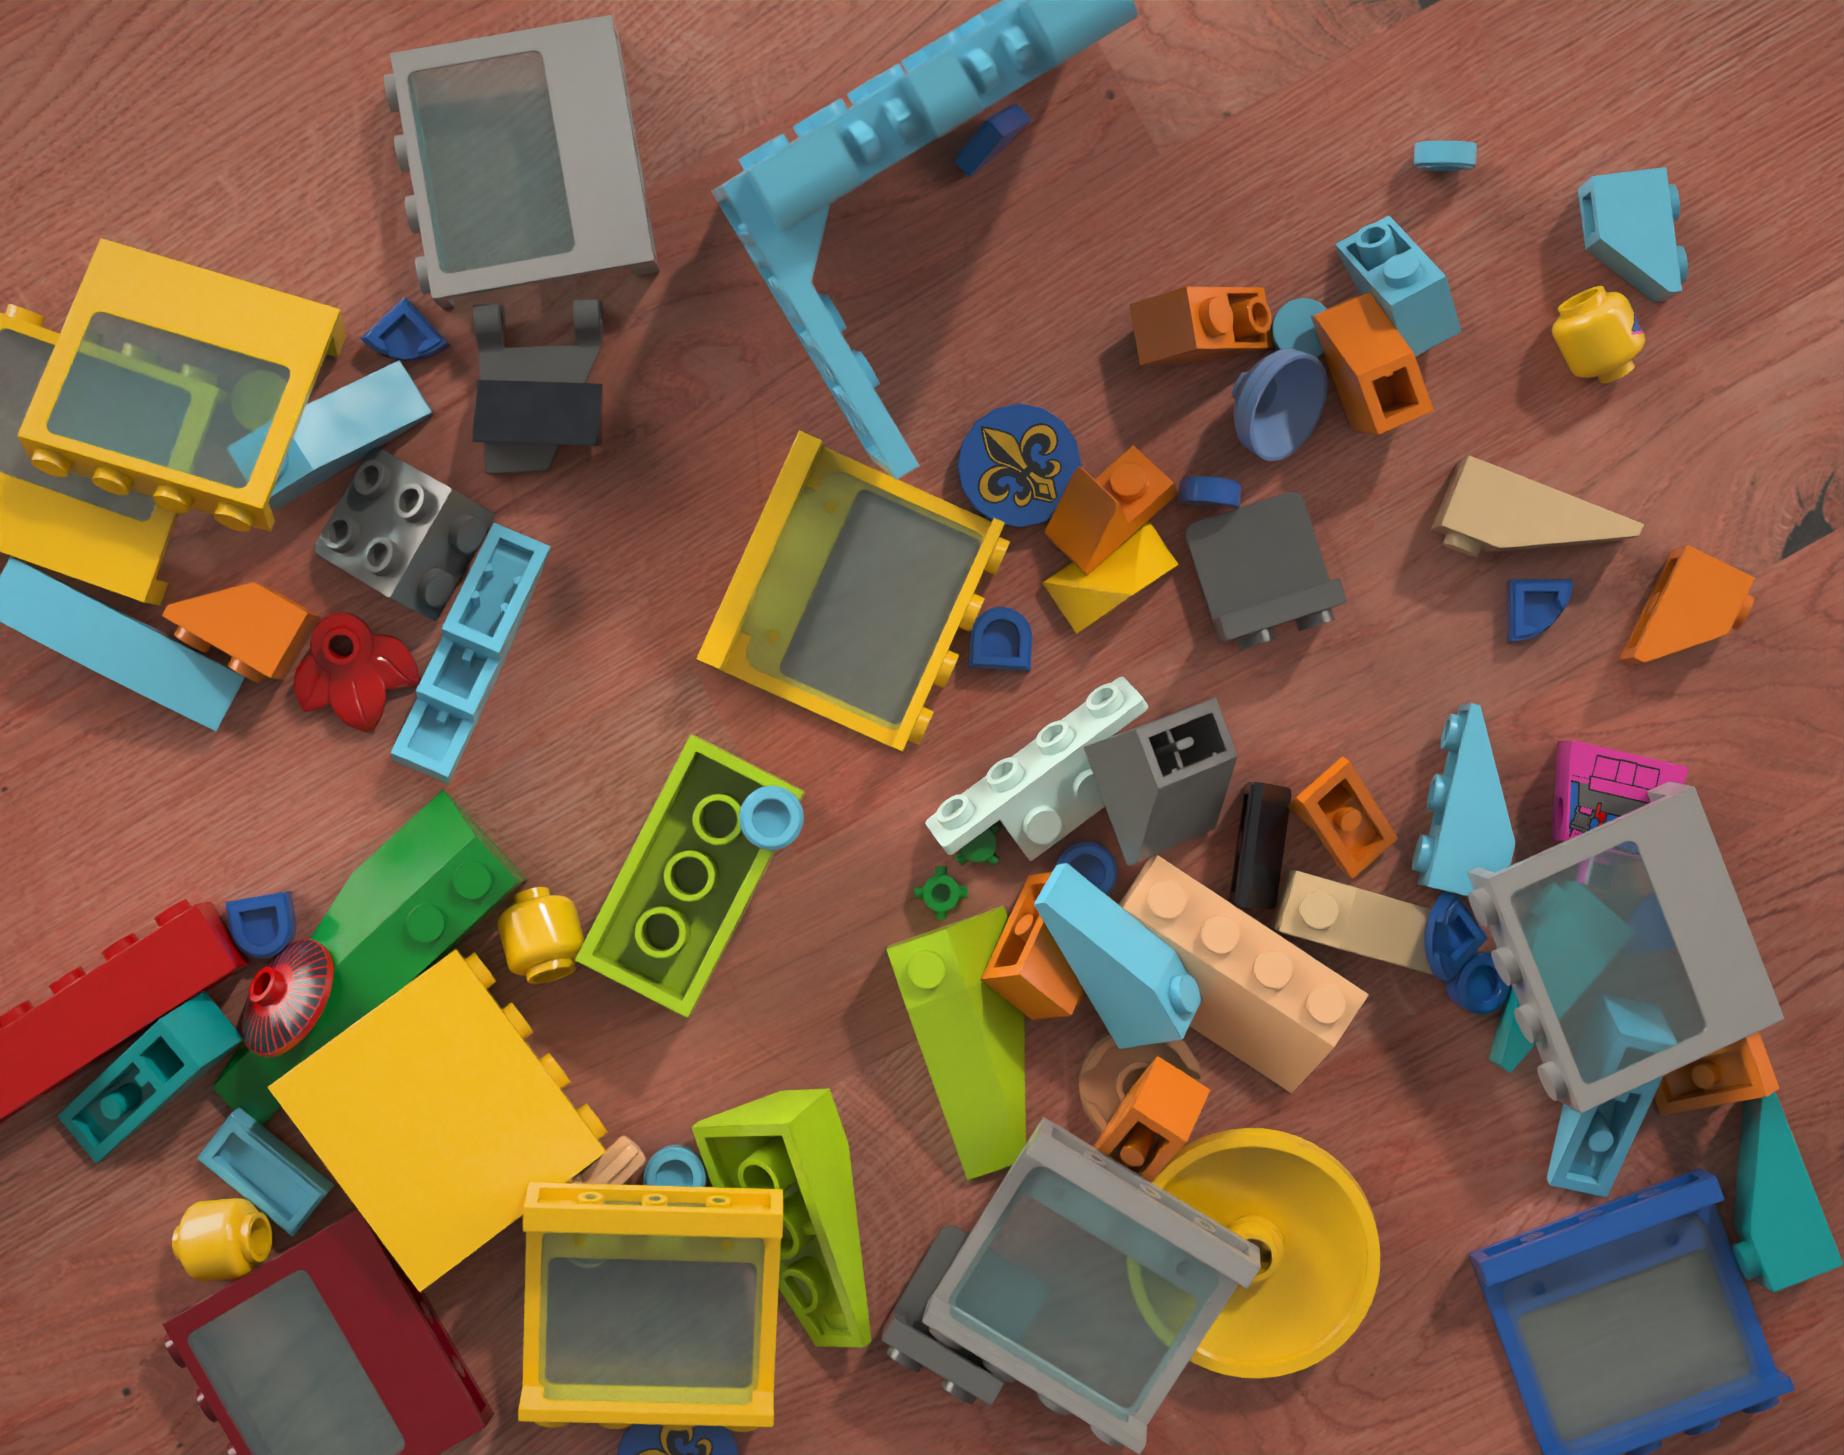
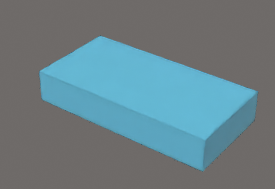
M240 1107L229 1115L197 1157L200 1162L244 1198L253 1203L292 1237L302 1229L335 1186Z

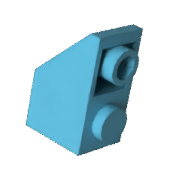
M1662 167L1591 176L1578 188L1585 250L1654 303L1667 301L1682 291L1681 283L1687 280L1688 262L1684 247L1682 245L1676 246L1673 222L1679 218L1680 200L1677 187L1674 184H1668L1667 168Z
M1390 216L1364 226L1357 233L1335 244L1338 255L1359 293H1371L1412 349L1415 357L1462 332L1446 275Z

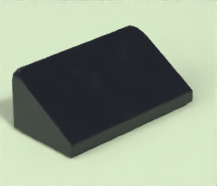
M478 380L472 442L602 446L603 384Z
M1248 782L1244 786L1229 901L1233 905L1271 910L1277 904L1289 817L1287 806L1291 803L1292 795L1291 789L1288 787L1261 782Z

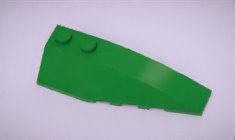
M443 789L351 874L310 937L311 940L319 942L329 950L334 965L333 984L328 1001L310 1032L295 1047L275 1057H262L252 1052L243 1040L212 1088L233 1111L240 1107L262 1126L265 1125L282 1109V1106L268 1089V1086L442 960L517 891L528 878L456 800Z

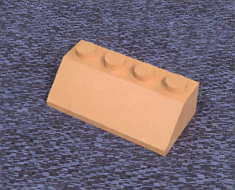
M1158 855L1148 858L1118 904L1174 949L1188 974L1195 979L1203 999L1189 1026L1290 1093H1293L1332 1051L1369 995Z

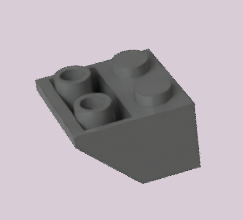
M1216 698L1162 716L1083 747L1127 866L1141 862L1216 828L1238 757Z

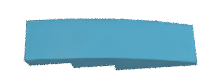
M493 523L441 628L442 638L416 689V702L390 752L393 761L447 784L450 783L515 639L551 551V546Z
M10 556L0 575V622L89 669L217 731L245 678L227 665L186 646L184 642L127 615L125 611L13 556Z

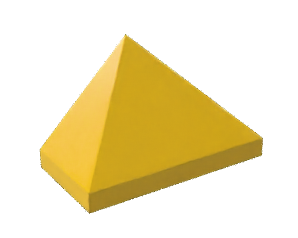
M1148 520L1090 574H1084L1072 562L1044 581L1042 585L1074 632L1078 634L1179 564Z

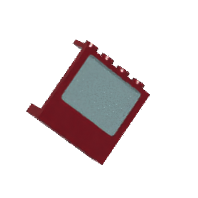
M357 1208L195 1305L178 1312L162 1324L168 1333L165 1336V1345L170 1356L179 1367H187L199 1387L196 1390L199 1406L210 1421H218L230 1441L227 1445L229 1455H439L485 1428L495 1414L424 1291H418Z

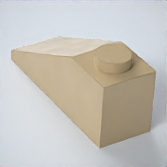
M1468 455L1456 464L1431 530L1446 536L1443 542L1445 547L1464 555L1478 557L1480 550L1499 552L1624 541L1640 536L1644 524Z
M1286 870L1270 928L1284 934L1434 975L1429 967L1425 953V930L1432 909L1300 871Z

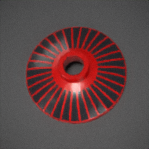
M311 939L295 941L275 955L255 975L250 984L249 995L242 1016L243 1039L246 1046L252 1052L262 1057H275L284 1054L295 1047L316 1024L328 1001L334 977L333 959L329 950L324 945Z

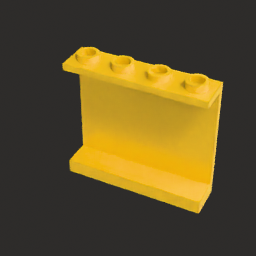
M458 949L452 951L268 1086L273 1096L419 1292L523 1215L528 1182L566 1183L606 1153L605 1147L599 1140L608 1133L605 1126L587 1103H584L578 1109L575 1108L562 1090L571 1083L565 1072L549 1052L542 1058H538L525 1040L534 1032L528 1022L512 1002L503 1009L488 990L497 981L478 955L473 952L467 958H464Z

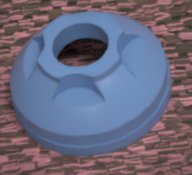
M1287 348L1264 357L1249 371L1240 374L1233 387L1232 396L1235 400L1233 408L1234 425L1237 438L1243 447L1263 460L1277 461L1293 454L1304 444L1320 419L1327 396L1328 381L1326 370L1319 359L1307 352Z

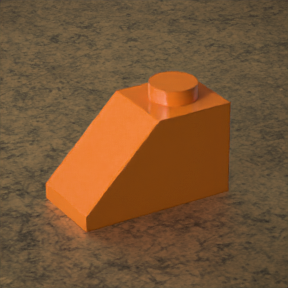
M1690 545L1671 550L1618 660L1627 665L1645 663L1727 635L1731 628L1738 630L1748 617L1754 603V597L1748 593L1755 577Z
M1052 872L1028 876L980 979L1031 1020L1071 1016L1085 995L1082 985L1034 906L1037 897Z
M1157 1056L1130 1088L1095 1143L1094 1148L1152 1182L1188 1141L1210 1093V1089Z

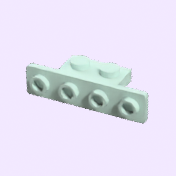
M1118 677L1113 682L1096 688L1088 696L1086 702L1062 720L1054 721L1045 726L1039 732L1036 739L1012 757L995 763L985 777L962 794L952 796L944 801L937 812L926 820V826L948 855H952L1000 820L1031 862L1105 807L1083 747L1113 736L1144 713L1149 707L1148 704L1124 677Z

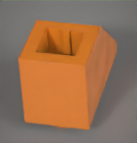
M1186 286L1130 304L1140 365H1180L1274 348L1271 337L1272 316L1266 301L1264 287Z
M1365 292L1311 315L1314 328L1352 431L1380 435L1434 411L1414 352L1370 292Z
M256 582L169 604L162 614L163 617L178 625L173 634L175 637L205 653L208 652L211 645L232 656L227 665L229 668L261 684L265 675L278 680L286 678L321 617L269 586Z

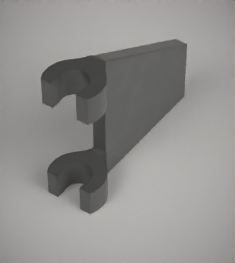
M599 299L573 300L576 344L517 348L505 347L506 321L503 305H473L480 380L587 383L603 346L604 317L602 301H599ZM484 442L486 473L548 471L560 445Z

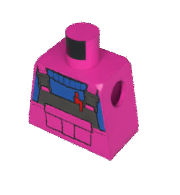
M1575 740L1558 741L1552 821L1553 841L1565 842L1651 803L1647 791L1669 781L1684 784L1689 767ZM1626 841L1579 862L1574 881H1577L1580 885L1611 891L1619 856L1641 860L1634 843Z

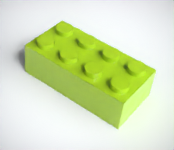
M690 734L575 961L688 1018L695 1011L776 850L759 848L745 837L739 819L743 802L752 792L766 786L785 788L792 792L800 803L806 791L696 735Z

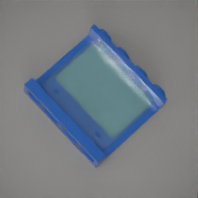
M1697 1168L1468 1253L1542 1455H1620L1623 1453L1626 1455H1646L1662 1446L1661 1439L1683 1431L1686 1435H1698L1711 1431L1721 1424L1719 1418L1740 1410L1747 1414L1768 1410L1779 1403L1778 1396L1795 1390L1791 1378L1775 1367L1715 1203L1725 1200L1715 1175Z

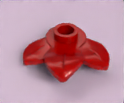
M337 612L324 617L315 626L310 640L312 653L296 669L294 690L304 712L315 711L331 703L335 713L345 724L367 733L375 729L382 717L386 701L385 689L414 687L419 684L420 676L415 659L398 638L383 634H372L367 623L360 617L351 613ZM336 635L349 637L353 643V650L345 655L337 654L330 646L331 638Z

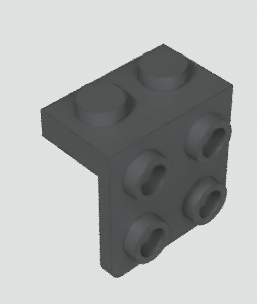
M376 447L371 449L364 457L317 539L315 551L320 557L390 599L436 621L497 514L381 448Z
M1287 492L1193 522L1185 530V540L1219 644L1236 639L1239 650L1265 643L1275 639L1272 627L1294 620L1299 631L1335 620L1331 608L1347 603L1340 578L1332 581L1329 579L1304 499L1297 492Z
M947 1224L939 1230L883 1325L882 1341L890 1345L887 1354L904 1367L919 1372L921 1367L925 1366L942 1376L944 1379L941 1386L956 1398L968 1404H974L976 1398H979L992 1406L1004 1385V1380L993 1375L984 1366V1359L964 1347L956 1350L939 1342L930 1333L929 1326L922 1322L930 1296L969 1236L968 1232L958 1226ZM989 1245L958 1294L956 1301L966 1311L1020 1342L1045 1300L1049 1288L1047 1281L1042 1276Z

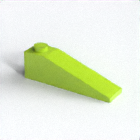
M1004 905L887 945L886 949L967 1181L1012 1166L1026 1145L1025 1014L980 980L1008 921Z
M830 1088L781 1090L698 1121L691 1128L713 1187L783 1189V1233L780 1244L778 1288L815 1346L865 1348L872 1340L850 1151Z

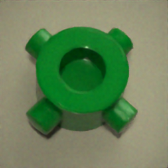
M994 823L963 846L955 856L956 861L962 866L969 860L972 862L986 861L991 867L1000 860V857L995 853V835L1001 830L1000 827Z
M935 866V875L925 882L924 887L914 888V898L924 899L926 905L935 911L936 920L948 919L947 911L952 909L959 899L968 898V887L958 886L957 882L947 875V866Z

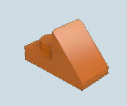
M1132 445L1096 479L1081 466L1073 472L1047 525L1045 535L1084 574L1088 575L1178 494L1176 486L1170 478Z
M1343 756L1287 806L1290 812L1315 831L1338 868L1351 879H1354L1398 840L1395 832L1351 762Z
M1758 1031L1665 1074L1654 1095V1099L1660 1115L1663 1116L1767 1097L1778 1090L1779 1085Z

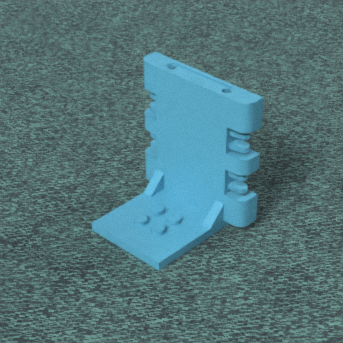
M1002 0L902 60L901 63L906 73L898 63L849 92L847 96L852 103L851 107L847 108L840 98L793 126L798 136L794 141L789 143L785 135L781 134L740 158L739 162L744 171L711 191L870 459L895 479L915 469L919 464L874 390L875 387L880 385V382L861 351L851 350L842 336L841 331L847 327L829 296L822 293L818 295L811 283L830 203L862 185L869 178L932 140L943 136L976 116L983 109L1044 72L1060 65L1136 19L1138 12L1134 0Z

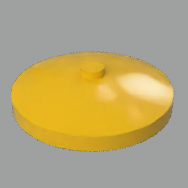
M1265 1128L1230 1129L1199 1138L1184 1146L1152 1181L1155 1185L1260 1248V1270L1247 1289L1238 1284L1189 1361L1210 1371L1228 1376L1258 1379L1278 1377L1295 1373L1322 1361L1341 1347L1357 1330L1372 1304L1378 1286L1381 1256L1379 1236L1373 1212L1360 1185L1351 1173L1328 1152L1310 1141L1278 1130ZM1127 1255L1128 1275L1137 1304L1156 1334L1170 1346L1195 1308L1197 1300L1189 1292Z

